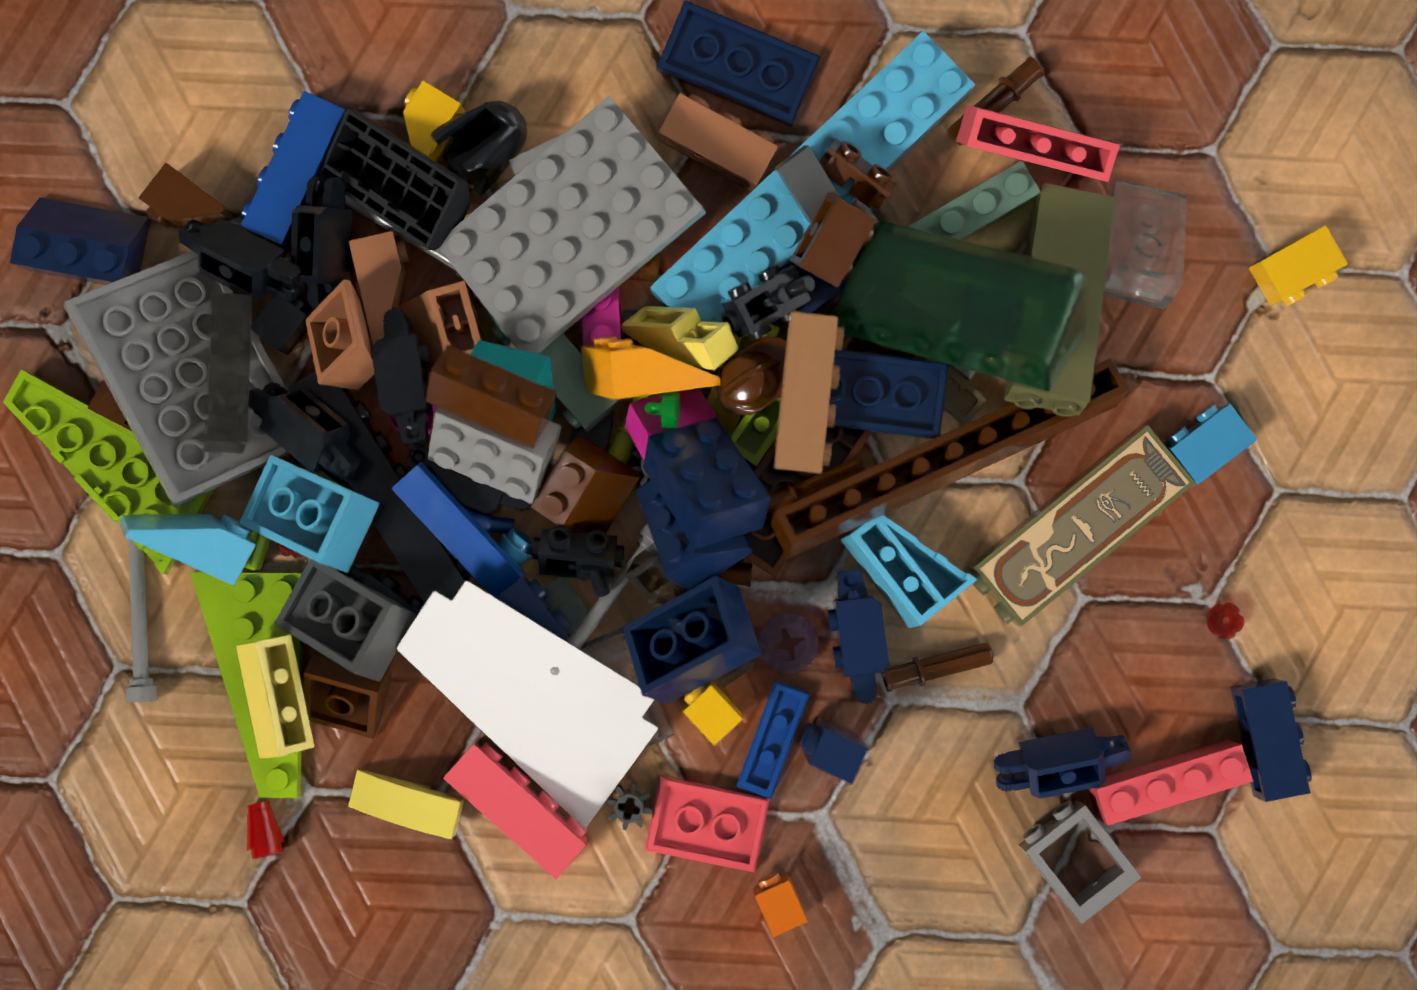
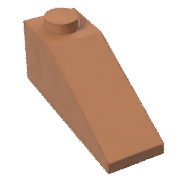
M393 231L349 241L372 345L379 339H385L383 316L388 309H396L400 306L408 274L405 263L411 261L406 241H400V238Z

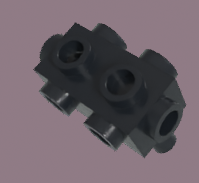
M778 264L758 274L760 282L750 287L747 281L728 291L730 299L721 303L725 311L721 315L722 322L728 323L732 333L736 332L738 338L750 336L751 340L762 337L772 330L769 324L778 319L781 323L788 321L791 312L801 313L799 307L811 300L808 292L814 289L813 279L810 276L803 277L797 272L795 266L780 270Z
M556 526L552 529H542L541 537H534L532 559L538 560L539 575L578 578L585 581L591 580L595 595L597 597H604L610 593L607 581L612 582L614 580L615 568L623 567L625 545H617V536L607 535L602 530L582 533L569 531L563 526Z

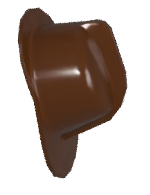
M765 337L752 343L724 364L718 375L721 385L717 386V393L721 403L729 411L738 415H752L763 410L781 397L786 341L778 337Z

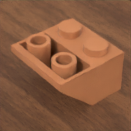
M465 281L428 290L398 306L399 310L401 309L407 318L410 319L413 333L422 340L423 344L428 343L432 365L426 366L428 376H430L431 369L447 345L470 354L478 340L486 342L472 290Z

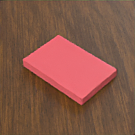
M660 775L645 851L755 873L770 798Z

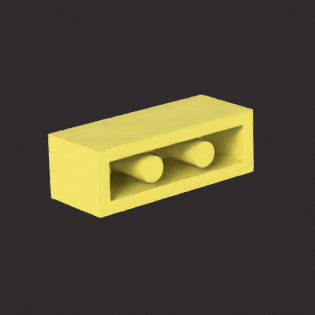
M291 634L236 646L259 758L280 757L315 747Z

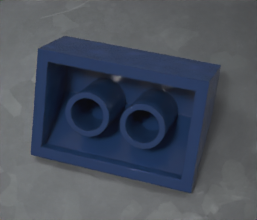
M39 197L17 225L10 264L27 271L108 285L140 272L151 219Z
M651 479L636 490L666 577L687 590L714 576H719L753 552L747 534L694 549Z

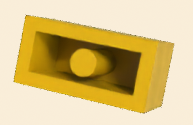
M1325 225L1249 267V270L1270 306L1281 301L1286 306H1289L1307 296L1304 289L1315 283L1318 288H1321L1339 278L1336 271L1348 263Z
M713 681L684 695L683 699L686 703L683 704V713L714 746L743 720L741 711Z

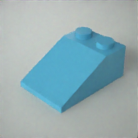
M270 455L238 524L320 564L348 573L380 503Z
M225 513L222 518L213 514L122 515L119 520L126 538L231 585H235L256 546L249 536L250 531L238 524L240 520Z

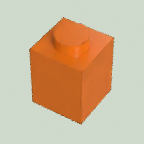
M774 872L758 881L759 886L753 888L754 896L773 938L808 922L806 913L788 873L779 876L778 872Z

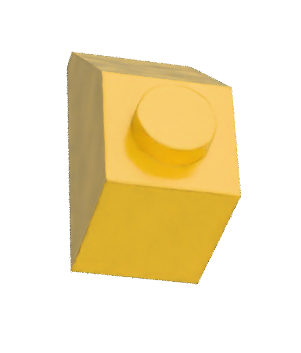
M422 80L419 87L412 88L406 96L403 114L411 146L436 162L448 144L450 137L438 145L431 137V133L442 124L465 113V110L461 103Z

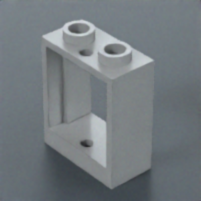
M1075 800L1073 803L1067 801L1057 807L1053 812L1054 818L1045 825L1037 824L1030 828L1023 835L1024 841L1019 844V847L1070 913L1083 924L1141 879V876L1086 805ZM1083 820L1116 864L1072 897L1039 853Z

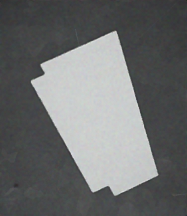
M465 581L452 601L434 591L397 646V650L585 828L658 730V727L642 718L654 700L642 696L639 686L468 581ZM552 667H558L560 673L558 675H552L550 669Z

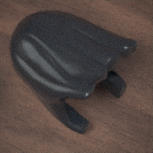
M501 100L490 101L442 124L431 133V137L438 145L450 137L442 155L443 159L448 161V165L454 172H458L460 178L468 182L469 189L481 196L497 182L501 174L510 165L509 160L516 157L522 150L527 137V125L525 118L515 106Z

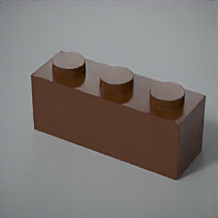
M447 345L430 371L426 402L534 448L549 422L556 391Z

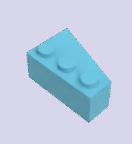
M884 515L856 527L841 539V542L908 628L921 626L978 580L948 562V559L940 553H935L920 543L918 538Z

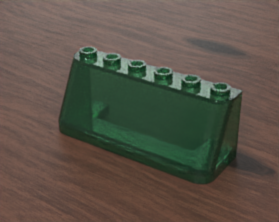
M880 221L873 225V236L864 248H860L854 268L845 283L833 312V316L838 317L837 327H844L845 335L1046 392L1051 391L1085 334L1088 283L1082 273L1071 267L886 221Z

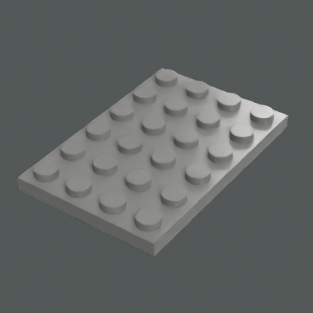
M608 96L455 226L439 249L518 349L539 354L701 218L706 211L614 100Z
M191 251L64 302V308L174 507L266 465L270 455L282 458L290 454L259 428L262 419L252 409L250 410L245 399L247 391L254 388L263 390L265 388L264 385L272 382H277V384H280V387L285 389L286 387L256 333L249 328L251 324L232 289L200 274L198 254Z

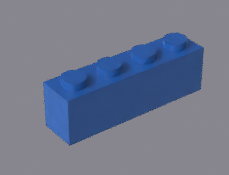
M303 91L300 100L296 99L289 110L288 118L290 121L284 133L281 132L274 142L272 160L269 166H265L258 176L257 192L253 200H248L242 210V228L253 235L291 251L292 212L298 205L305 206L307 182H309L311 177L318 175L346 113L345 109L306 91Z

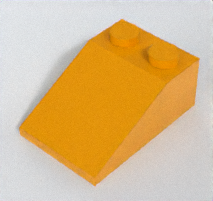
M615 336L594 338V345L581 346L584 387L587 393L610 399H621L721 385L720 377L649 348L632 345V339H617Z

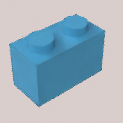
M1215 404L1208 406L1196 416L1199 421L1188 430L1183 426L1166 439L1169 443L1166 448L1194 480V485H1199L1258 440L1231 404L1219 407Z

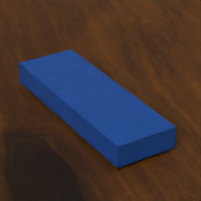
M774 680L736 783L737 787L772 799L810 692Z

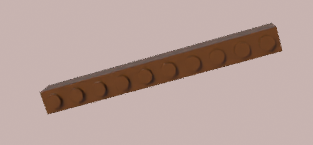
M1111 358L1094 365L1090 402L1079 416H1059L1053 413V410L1039 407L1024 409L1016 406L1013 402L775 511L771 528L789 559L1118 406L1130 389Z

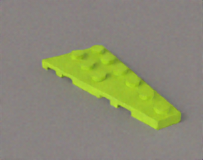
M20 370L3 401L24 426L51 451L50 454L73 474L77 483L102 510L119 525L122 515L201 514L214 491L213 489L174 507L132 431L87 409L89 404L28 371ZM131 540L155 563V567L163 575L169 573L175 559Z
M190 572L259 798H298L301 796L302 751L280 757L259 758L236 646L290 635L289 632L277 626L274 622L302 573L241 572L235 585H231L205 572ZM291 634L303 689L304 642Z

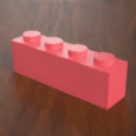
M966 105L956 142L969 147L1106 182L1109 181L1120 147L1119 144L971 105Z
M477 740L443 779L552 877L557 879L587 846L589 838L585 835L587 829L574 817L570 816L569 819L564 817L557 810L559 804L548 793L542 791L539 794L529 785L531 779L520 768L514 766L511 769L501 760L503 754L497 747L488 741L483 744Z
M1224 740L1106 776V780L1101 787L1091 788L1088 791L1097 819L1109 826L1253 782L1242 745L1230 740Z

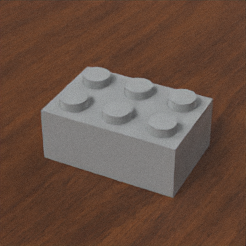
M438 407L434 416L428 460L435 462L442 468L451 469L468 476L477 483L486 484L503 491L512 498L521 499L532 504L550 471L561 425L549 421L533 448Z

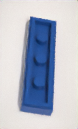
M422 462L416 465L391 488L491 596L496 598L523 576L524 572Z

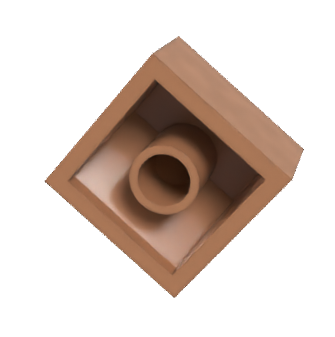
M343 280L305 319L318 384L358 390L375 374L371 353L372 344L364 308L351 281Z

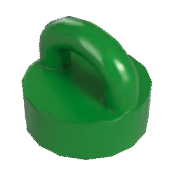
M680 392L663 393L662 402H648L645 404V412L661 416L662 428L676 429L679 426Z

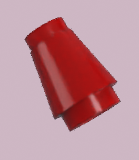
M270 801L247 805V851L251 850L252 859L282 853L281 843L285 841L271 808Z

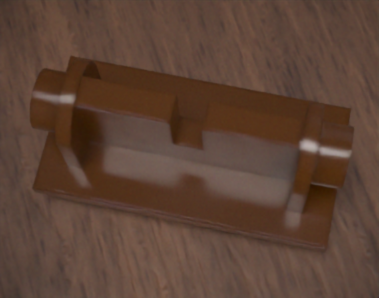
M836 138L827 150L829 153L825 152L819 163L827 176L841 187L844 186L850 177L856 180L849 193L868 208L873 206L878 210L896 186V183L891 180V174L878 164L872 166L861 157L860 150L850 142H841Z

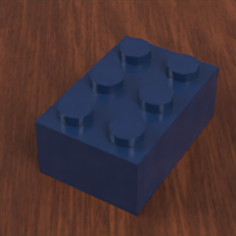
M716 417L648 436L643 468L694 549L763 528L771 497Z
M718 576L706 580L622 627L642 696L665 704L673 702L762 655L740 587Z

